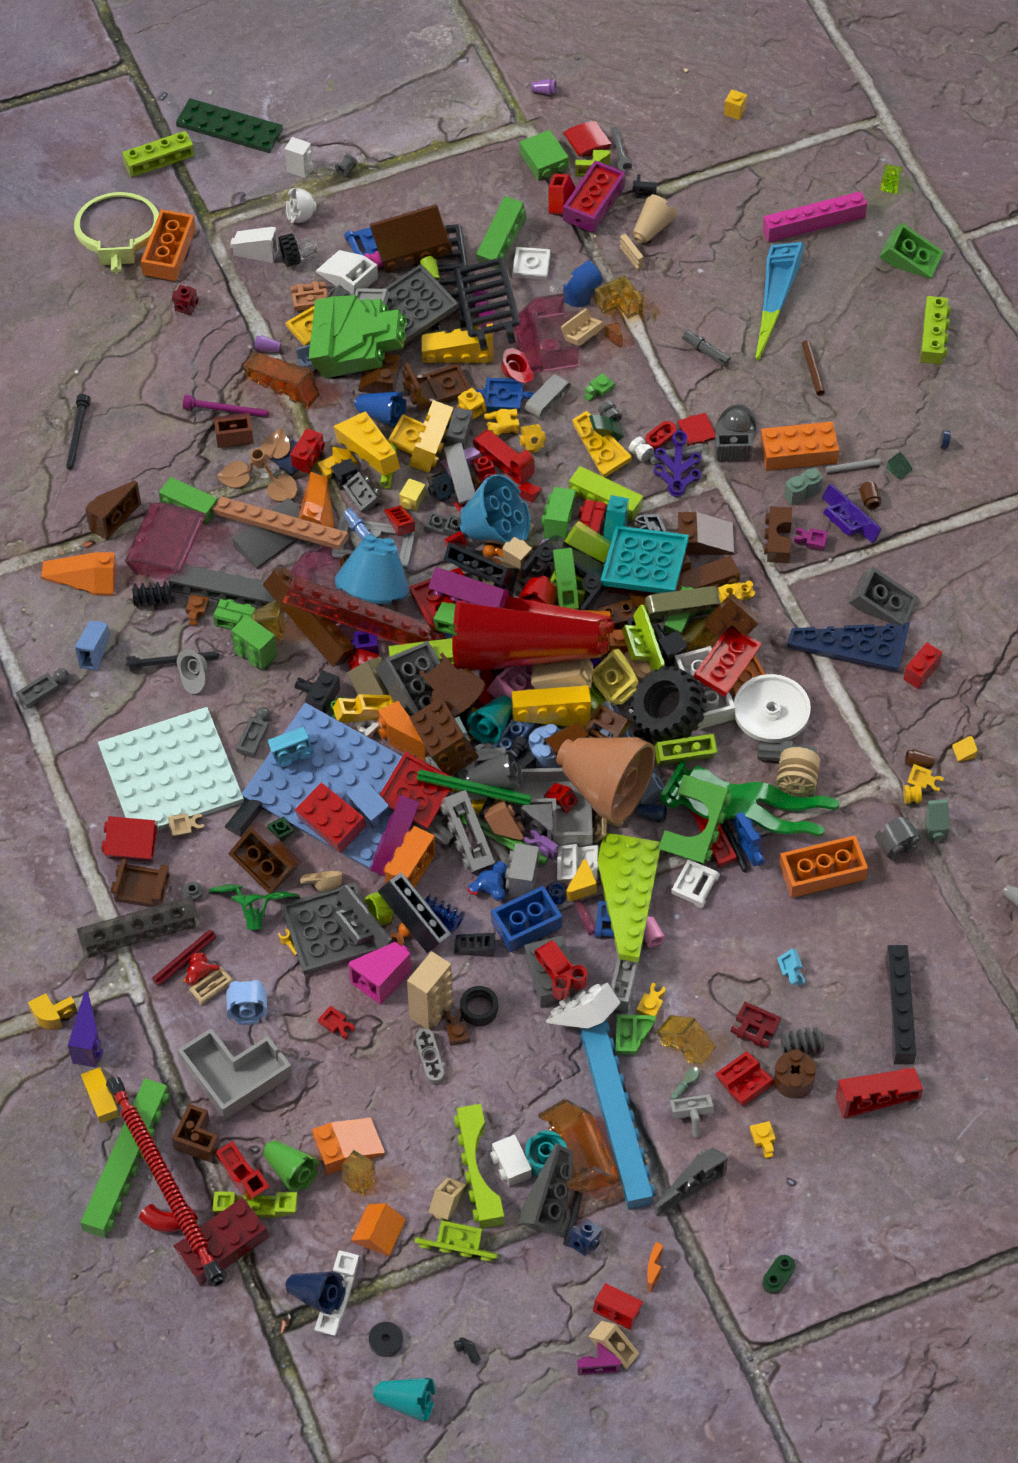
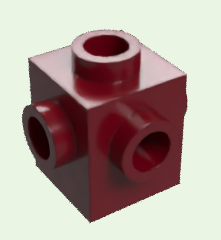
M179 285L177 291H174L172 295L175 311L192 315L199 301L196 289L190 286Z

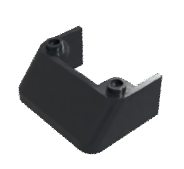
M555 535L550 537L537 547L522 567V578L525 579L539 560L543 562L551 561L554 558L553 550L572 548L575 571L584 576L582 586L590 594L580 610H590L607 587L603 586L601 582L604 566L586 553L564 542L565 539L561 536Z

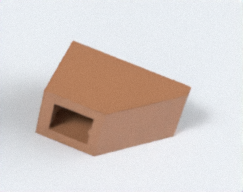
M501 801L484 810L485 819L494 834L518 840L524 839V825L521 820L517 821L514 817L516 812L511 804L507 805L506 801Z

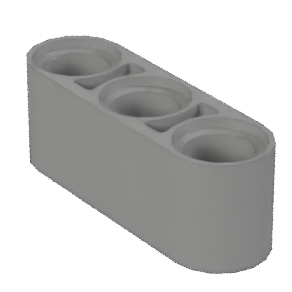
M557 374L552 375L528 400L525 410L537 418L543 419L568 393L571 383Z

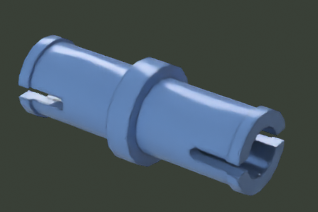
M348 508L343 512L342 515L351 525L352 531L356 532L362 540L365 539L366 535H372L365 527V522L358 518L352 508Z

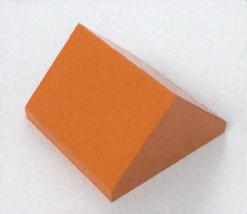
M386 1203L368 1204L351 1242L390 1257L406 1219Z

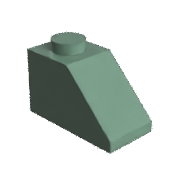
M948 799L932 800L927 803L924 823L928 841H942L948 838Z

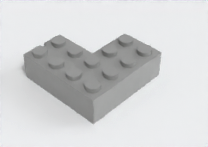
M562 768L522 769L523 782L519 784L521 787L513 789V791L531 795L530 805L552 804L553 842L558 846L577 844L578 847L592 846V807L563 773ZM555 783L571 787L578 799V803L567 814L562 811L560 805L556 804V798H544L543 796ZM513 803L516 814H521V807L523 805Z
M212 1028L178 1049L180 1062L224 1120L293 1076L291 1064L281 1052L279 1053L277 1046L269 1036L236 1057H233Z

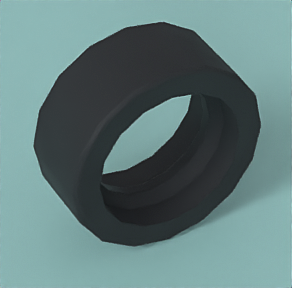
M473 986L467 989L460 999L463 1019L474 1026H485L491 1023L498 1013V998L495 992L485 986ZM483 997L490 1001L491 1009L483 1015H476L468 1010V1002L473 998Z

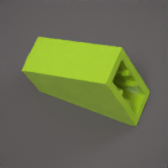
M580 521L574 525L564 541L603 563L607 559L611 541Z

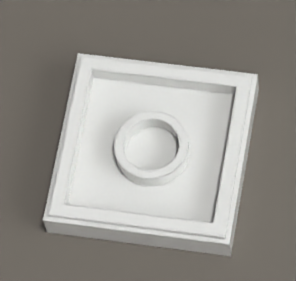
M516 247L512 278L547 280L551 249Z

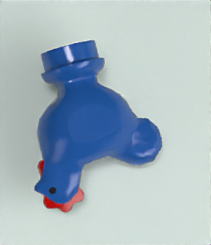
M496 861L491 867L492 870L481 872L472 884H468L467 891L470 895L475 896L483 891L491 894L492 898L496 901L503 900L505 898L503 878L506 877L508 866L501 861Z

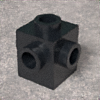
M441 471L427 477L429 483L428 491L431 497L444 501L451 498L450 495L455 493L453 480L448 472Z

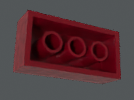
M243 1197L200 1227L209 1244V1247L206 1249L208 1254L212 1255L222 1270L270 1237L266 1227ZM185 1237L173 1246L180 1259L201 1286L207 1280L201 1263V1257L199 1254L193 1253Z

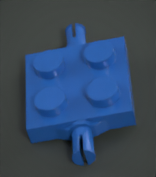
M487 378L484 390L474 389L477 393L480 392L482 394L486 411L517 409V412H520L523 399H530L534 395V392H523L522 383L506 378Z
M744 812L736 814V818L730 820L737 831V841L753 867L763 865L765 859L762 856V849L760 847L762 842L760 833L758 831L755 832L751 819H747Z

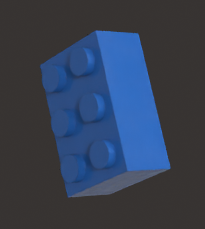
M541 886L491 910V923L508 951L512 952L562 928V915L544 886Z

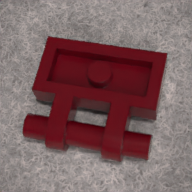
M744 1001L736 1017V1021L742 1025L741 1027L733 1025L730 1032L736 1034L737 1038H745L754 1042L753 1044L758 1047L761 1045L768 1048L770 1040L765 1039L764 1036L765 1034L771 1037L774 1036L782 1017ZM748 1027L759 1031L758 1034L747 1031Z

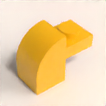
M46 993L28 1002L34 1019L41 1027L46 1029L62 1028L61 1020L69 1018L77 1012L75 1002L71 996L55 1005L51 1003Z

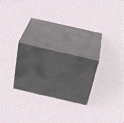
M552 804L523 805L521 807V822L524 825L525 831L530 834L531 830H535L540 836L544 835L553 841Z

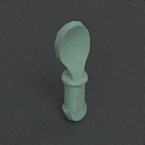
M697 1067L690 1068L686 1072L683 1082H679L678 1087L671 1093V1100L680 1099L683 1092L688 1089V1084L695 1083L698 1080L700 1071Z

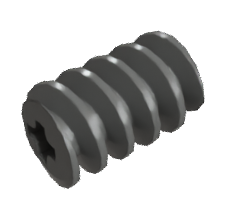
M814 1027L812 1032L810 1028H806L804 1033L801 1029H798L796 1034L793 1030H790L788 1035L785 1031L781 1032L780 1044L782 1054H785V1051L790 1052L795 1049L800 1051L804 1049L805 1053L808 1054L809 1048H812L813 1052L816 1053L817 1047H820L821 1051L824 1052L823 1034L819 1031L818 1027Z

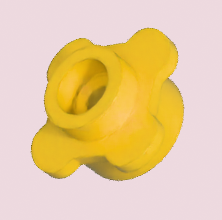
M751 581L736 583L738 590H742L744 600L754 597L755 591L752 589L753 583Z

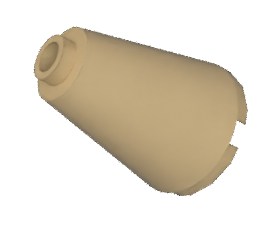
M654 194L648 196L632 233L636 242L640 244L647 243L676 218L677 212L675 208L666 205L668 201Z

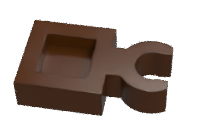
M457 1009L456 1017H451L450 1012L447 1011L446 1018L450 1024H446L450 1046L470 1042L466 1021H461V1010Z

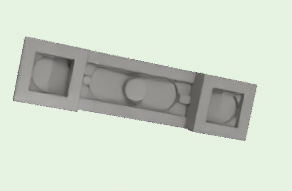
M457 443L444 447L457 498L461 505L471 499L475 489L462 443Z

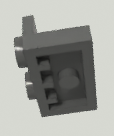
M358 472L342 486L358 509L364 514L375 503L378 502L382 505L384 502L381 499L382 493L376 487L373 488L372 484L374 482L368 475L364 476Z

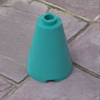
M501 695L471 713L467 719V725L469 724L471 728L469 731L471 735L483 744L488 742L492 744L497 743L501 739L513 712L512 699Z
M431 1378L380 1381L374 1387L373 1397L376 1398V1402L416 1420L427 1421L434 1407V1402L431 1401V1394L435 1395V1382Z

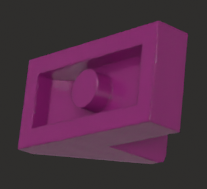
M597 1342L598 1358L585 1356L577 1360L578 1375L621 1372V1360L599 1342Z

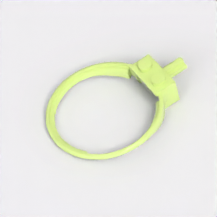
M126 192L108 193L90 200L79 210L74 221V231L77 239L83 246L98 254L100 265H111V272L118 274V272H121V264L135 263V253L147 246L159 212L148 199L140 195ZM112 197H128L145 202L153 212L154 223L147 233L134 239L135 242H133V239H130V247L102 248L101 241L93 240L81 231L80 219L83 212L90 205Z

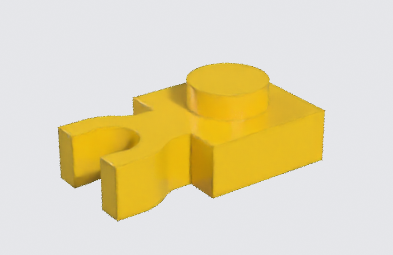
M914 764L907 783L912 785L920 784L923 789H926V786L929 785L933 790L939 792L940 788L936 787L934 782L935 780L943 782L944 778L941 776L933 777L931 776V770Z
M652 982L650 994L644 993L636 1013L657 1017L663 1004V1000L660 998L664 996L666 988L662 987L661 991L656 992L654 991L656 984Z

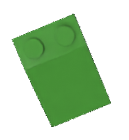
M901 223L891 231L879 257L895 268L931 279L944 251Z

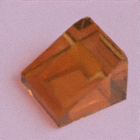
M619 324L605 325V337L619 348L622 347L623 335Z

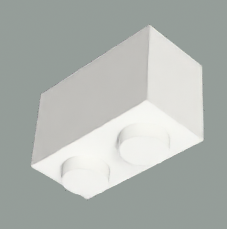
M294 137L290 139L285 147L286 169L288 173L306 178L308 173L313 170L314 163L312 162L313 151H311V143Z
M515 1135L492 1143L490 1156L494 1164L498 1163L500 1168L498 1172L502 1181H506L508 1186L511 1187L532 1178V1169Z

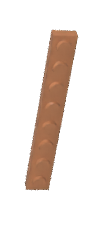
M222 496L212 508L215 515L337 550H341L349 538L348 532Z

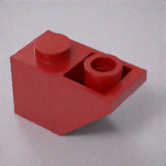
M569 174L553 175L548 187L549 214L563 215V206L576 189Z

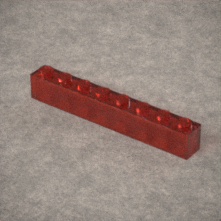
M294 574L287 586L283 599L285 603L401 645L431 641L435 628L434 625Z

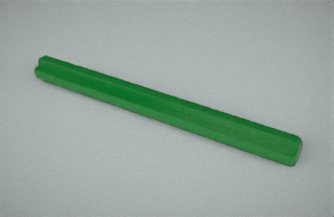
M419 770L417 774V780L460 791L466 790L468 793L519 805H530L532 799L531 795L425 770Z

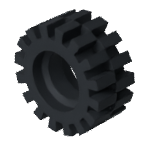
M293 233L279 236L278 242L285 266L290 267L301 264L300 252Z

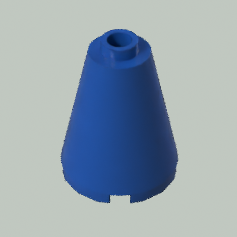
M401 392L360 394L355 399L354 406L358 412L363 413L366 411L370 418L395 428L402 414L405 415L407 402L406 399H403L402 396L404 394Z

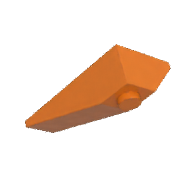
M94 552L43 561L41 579L60 585L73 586V589L86 590L92 595L114 596L117 572L116 556L113 552Z

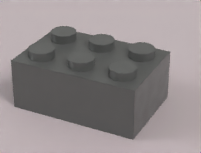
M563 935L524 945V957L540 1007L557 1004L561 1000L553 996L552 979L537 960L534 950L553 940L572 964ZM570 989V998L574 997L579 990Z

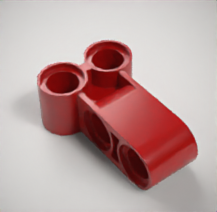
M553 940L534 950L537 960L552 979V994L556 999L565 1000L570 996V989L582 990L587 986L586 968L582 965L572 966Z

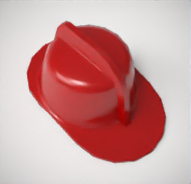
M514 348L504 351L501 364L503 374L520 383L531 382L533 380V372L526 356Z

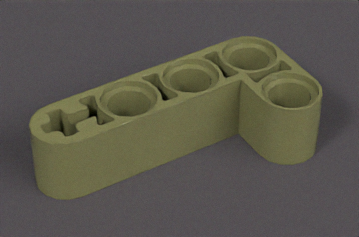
M716 586L653 594L647 596L644 603L651 625L663 622L665 616L715 610L721 604L718 587Z

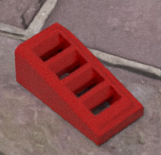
M402 505L384 510L398 536L415 532V522Z

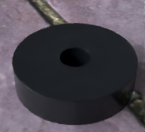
M392 1322L376 1324L369 1333L371 1350L381 1357H390L398 1353L403 1345L401 1329ZM384 1337L390 1338L387 1342H384L382 1339Z

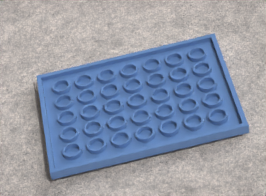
M304 703L283 734L304 726L314 754L310 755L307 759L296 760L289 766L278 767L271 751L242 792V796L244 799L262 802L263 810L278 818L284 816L293 827L334 849L298 819L295 809L322 782L361 814L351 803L347 793L361 781L366 780L380 795L402 756L311 705ZM390 809L384 811L378 816L380 823L376 827H373L364 817L367 826L341 854L370 869L381 835L385 832L390 815L394 812Z

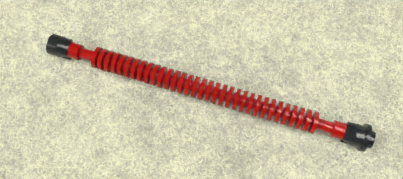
M113 1077L106 1082L109 1093L116 1100L117 1104L121 1105L123 1109L121 1116L193 1253L199 1254L201 1257V1263L207 1277V1284L214 1287L222 1285L227 1274L221 1269L212 1255L208 1254L206 1249L209 1247V1244L137 1108L129 1104V1098L121 1078Z

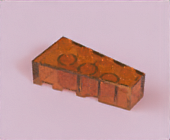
M254 352L243 365L248 379L265 388L270 386L279 395L282 393L288 395L289 400L294 403L297 401L303 403V407L309 409L320 396L313 373L307 367L304 368L258 352Z

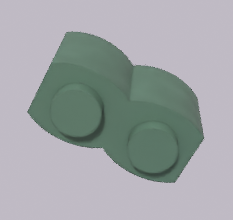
M811 468L804 471L801 476L790 478L785 484L784 497L791 505H797L802 503L807 497L817 495L822 490L823 476L816 468Z

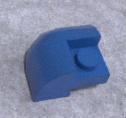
M588 260L571 273L573 277L568 284H564L563 301L570 306L584 307L590 304V296H593L598 291V286L603 283L599 270Z

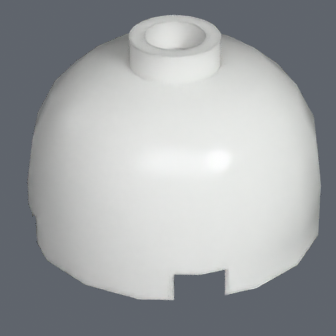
M300 188L290 189L287 195L290 196V201H286L288 220L291 219L290 223H303L309 220L313 212L316 211V202L308 191Z

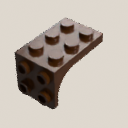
M409 363L404 364L405 370L402 371L405 379L403 382L406 392L409 391L411 403L416 405L418 411L430 408L433 400L445 403L457 399L461 393L471 388L459 363L423 375H414Z
M442 697L409 717L428 753L442 772L452 776L479 758Z

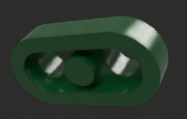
M780 1255L775 1259L763 1277L762 1285L767 1293L777 1294L784 1288L795 1270V1261L792 1257ZM785 1262L788 1266L783 1267L781 1263ZM776 1279L777 1283H771L770 1280Z

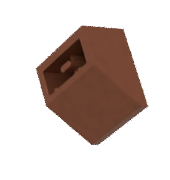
M250 413L214 417L218 448L254 443Z

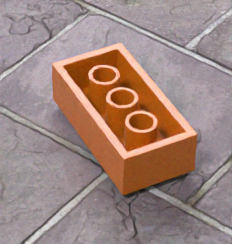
M160 210L141 259L143 275L177 281L196 230L194 215Z
M833 421L761 429L760 445L766 471L838 463L839 447Z
M856 835L780 853L779 867L791 898L864 881L867 878L868 867Z

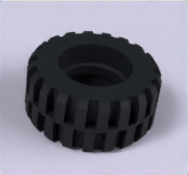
M665 666L661 667L659 671L657 669L651 671L649 676L646 675L642 678L641 684L638 683L636 693L633 692L632 695L634 701L631 702V709L633 710L631 714L635 724L643 732L659 742L682 739L683 737L688 738L692 735L691 732L693 730L696 731L699 728L698 724L703 722V713H706L707 710L705 705L707 703V696L704 694L703 686L686 671L671 666L668 668ZM679 691L680 698L676 709L670 715L659 718L658 711L661 702L669 694Z

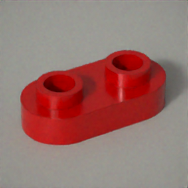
M670 421L660 423L647 433L645 437L646 444L651 445L654 450L661 448L672 439L673 434L676 432V425Z

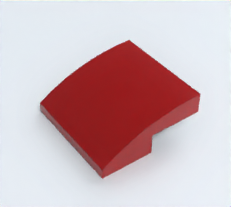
M596 121L576 125L563 133L579 157L593 155V150L609 149L611 146V142Z
M747 1051L715 1073L720 1083L742 1107L774 1085L773 1078L760 1068V1063Z

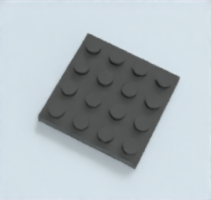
M422 264L384 288L390 292L386 304L389 311L399 309L407 319L404 345L460 308L456 300Z
M357 883L348 884L349 888L363 903ZM342 886L280 904L304 975L355 960L378 949L372 940L356 945L333 917L336 911L345 909L337 899Z

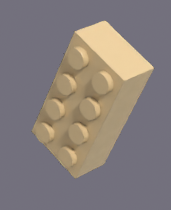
M432 951L407 980L410 1019L429 1030L433 1025L436 1026L440 1022L441 1015L445 1011H449L454 1003L451 963Z

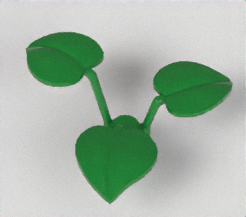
M225 884L209 889V894L214 891H233L238 894L231 896V898L241 904L244 918H246L247 930L262 929V917H265L268 901L290 896L300 899L299 894L283 891L266 895H242L240 889L243 886L237 884ZM265 898L261 912H259V908H253L252 902Z

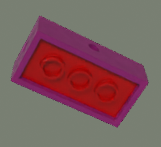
M595 160L563 206V221L594 233L624 189L626 172Z

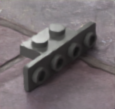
M347 884L343 885L337 899L345 909L335 912L333 916L356 945L372 940L378 949L389 945L392 941L390 936Z

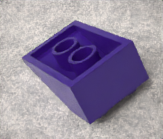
M84 991L68 1048L72 1063L96 1068L98 1061L102 1060L103 1049H101V1040H99L89 993Z

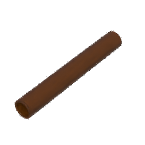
M809 340L802 342L803 351L816 395L822 396L825 394L811 343Z

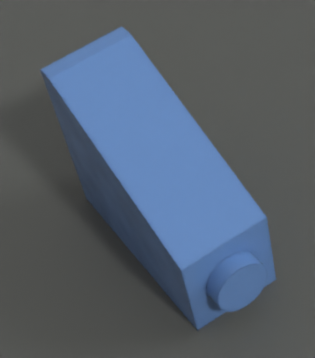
M89 621L75 646L80 668L98 671L110 635L108 624L101 621Z

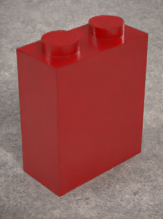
M108 816V821L104 823L106 840L102 841L101 850L107 858L153 862L158 823L155 820Z

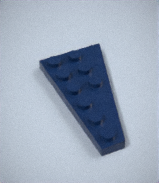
M889 623L886 626H875L874 624L844 626V628L827 626V629H816L815 627L791 628L787 648L898 672L910 623H903V625Z

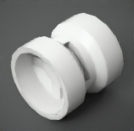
M642 437L635 438L629 445V451L636 454L641 462L647 461L650 458V454L654 453V448L646 444Z

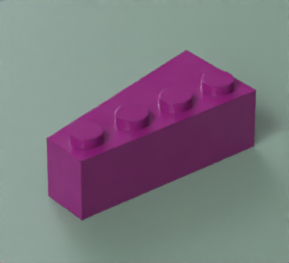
M435 567L428 587L434 590L433 594L444 597V594L451 596L450 600L455 602L463 600L471 604L504 608L509 591L438 567Z

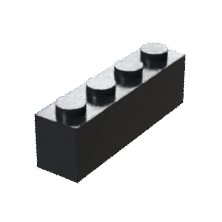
M449 542L443 559L502 586H514L520 569L462 543Z
M402 872L377 891L427 954L451 935Z

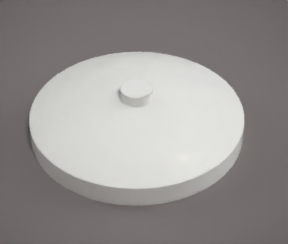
M766 674L754 677L740 687L734 700V717L742 731L753 739L766 743H780L793 739L804 730L809 721L811 706L807 693L798 683L785 676Z

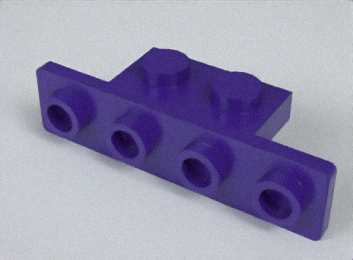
M833 484L828 485L822 498L830 506L825 508L823 514L848 536L860 532L871 543L875 542L882 528Z

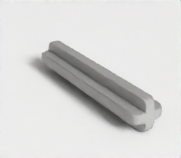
M699 443L684 446L682 458L689 457L693 453L702 454V445ZM675 449L666 450V454L671 460H674ZM654 453L650 454L652 464L663 462L662 460L655 459Z

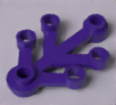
M681 430L676 431L672 437V442L675 445L674 462L663 448L656 449L654 453L655 459L662 460L674 473L672 478L661 464H657L653 470L655 476L661 477L668 484L667 490L673 497H681L686 491L685 486L692 481H698L701 476V472L698 469H692L690 474L681 480V474L691 466L698 465L702 459L699 453H693L688 460L682 463V449L687 441V434Z

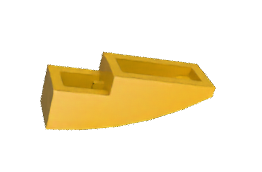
M358 694L356 699L338 698L333 706L336 720L341 723L360 722L379 718L378 711L394 703L391 695Z
M99 1067L81 1074L99 1123L101 1124L119 1117L114 1099L106 1087V1080L101 1068Z

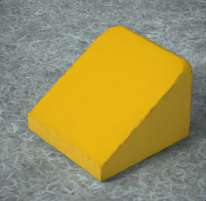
M972 736L952 745L958 762L977 757L978 750Z

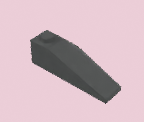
M555 1144L524 1202L518 1223L533 1230L561 1238L565 1237L571 1212L568 1210V1198H571L569 1179L572 1177V1150Z
M714 1147L699 1152L696 1158L655 1204L656 1216L724 1177L728 1162L726 1154Z

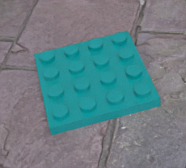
M615 526L601 577L603 586L654 593L676 591L689 535Z

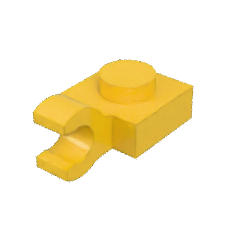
M770 1121L751 1125L750 1133L755 1147H762L765 1159L773 1157L772 1152H774L772 1143H775L776 1139Z

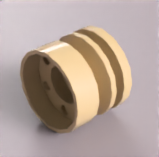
M791 747L782 751L776 781L777 788L792 796L803 797L812 795L816 791L817 775L821 760L819 755L812 750L801 747Z

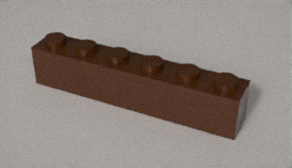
M728 556L681 572L676 591H680L682 586L695 589L735 584L740 582V571L732 556ZM628 590V600L633 599L637 610L640 605H644L647 596L659 593Z
M286 567L273 570L263 583L264 588L332 667L345 663L355 650L350 640L344 636L338 626L331 621L326 612L319 607L314 598L307 593L303 585L294 578Z

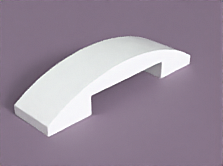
M338 1251L333 1271L340 1273L344 1278V1281H342V1286L346 1287L344 1301L338 1310L331 1312L333 1313L331 1315L320 1312L314 1331L336 1336L353 1286L359 1255Z

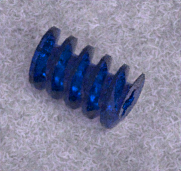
M429 894L424 901L449 932L456 930L460 926L465 912L462 911L457 915L458 908L450 911L451 904L444 907L445 901L443 900L437 904L438 897L430 900L431 894Z

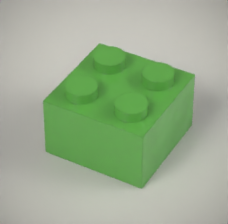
M247 615L231 630L234 652L239 657L247 659L253 667H258L263 671L277 657L275 635Z

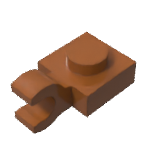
M190 595L186 607V613L189 614L188 619H190L189 625L196 626L199 616L205 617L209 597Z

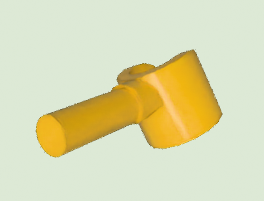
M285 929L287 935L285 937L278 933L280 942L289 946L293 954L297 956L291 941L290 931Z

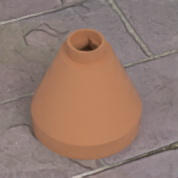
M638 737L578 738L575 741L567 739L558 751L556 763L563 766V773L600 817L615 824H620L637 807L648 786L655 764V748L653 744Z

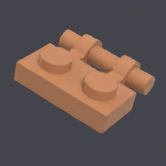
M312 281L310 284L302 285V283H298L297 286H290L294 311L310 309L315 305V300L326 298L328 295L325 281Z

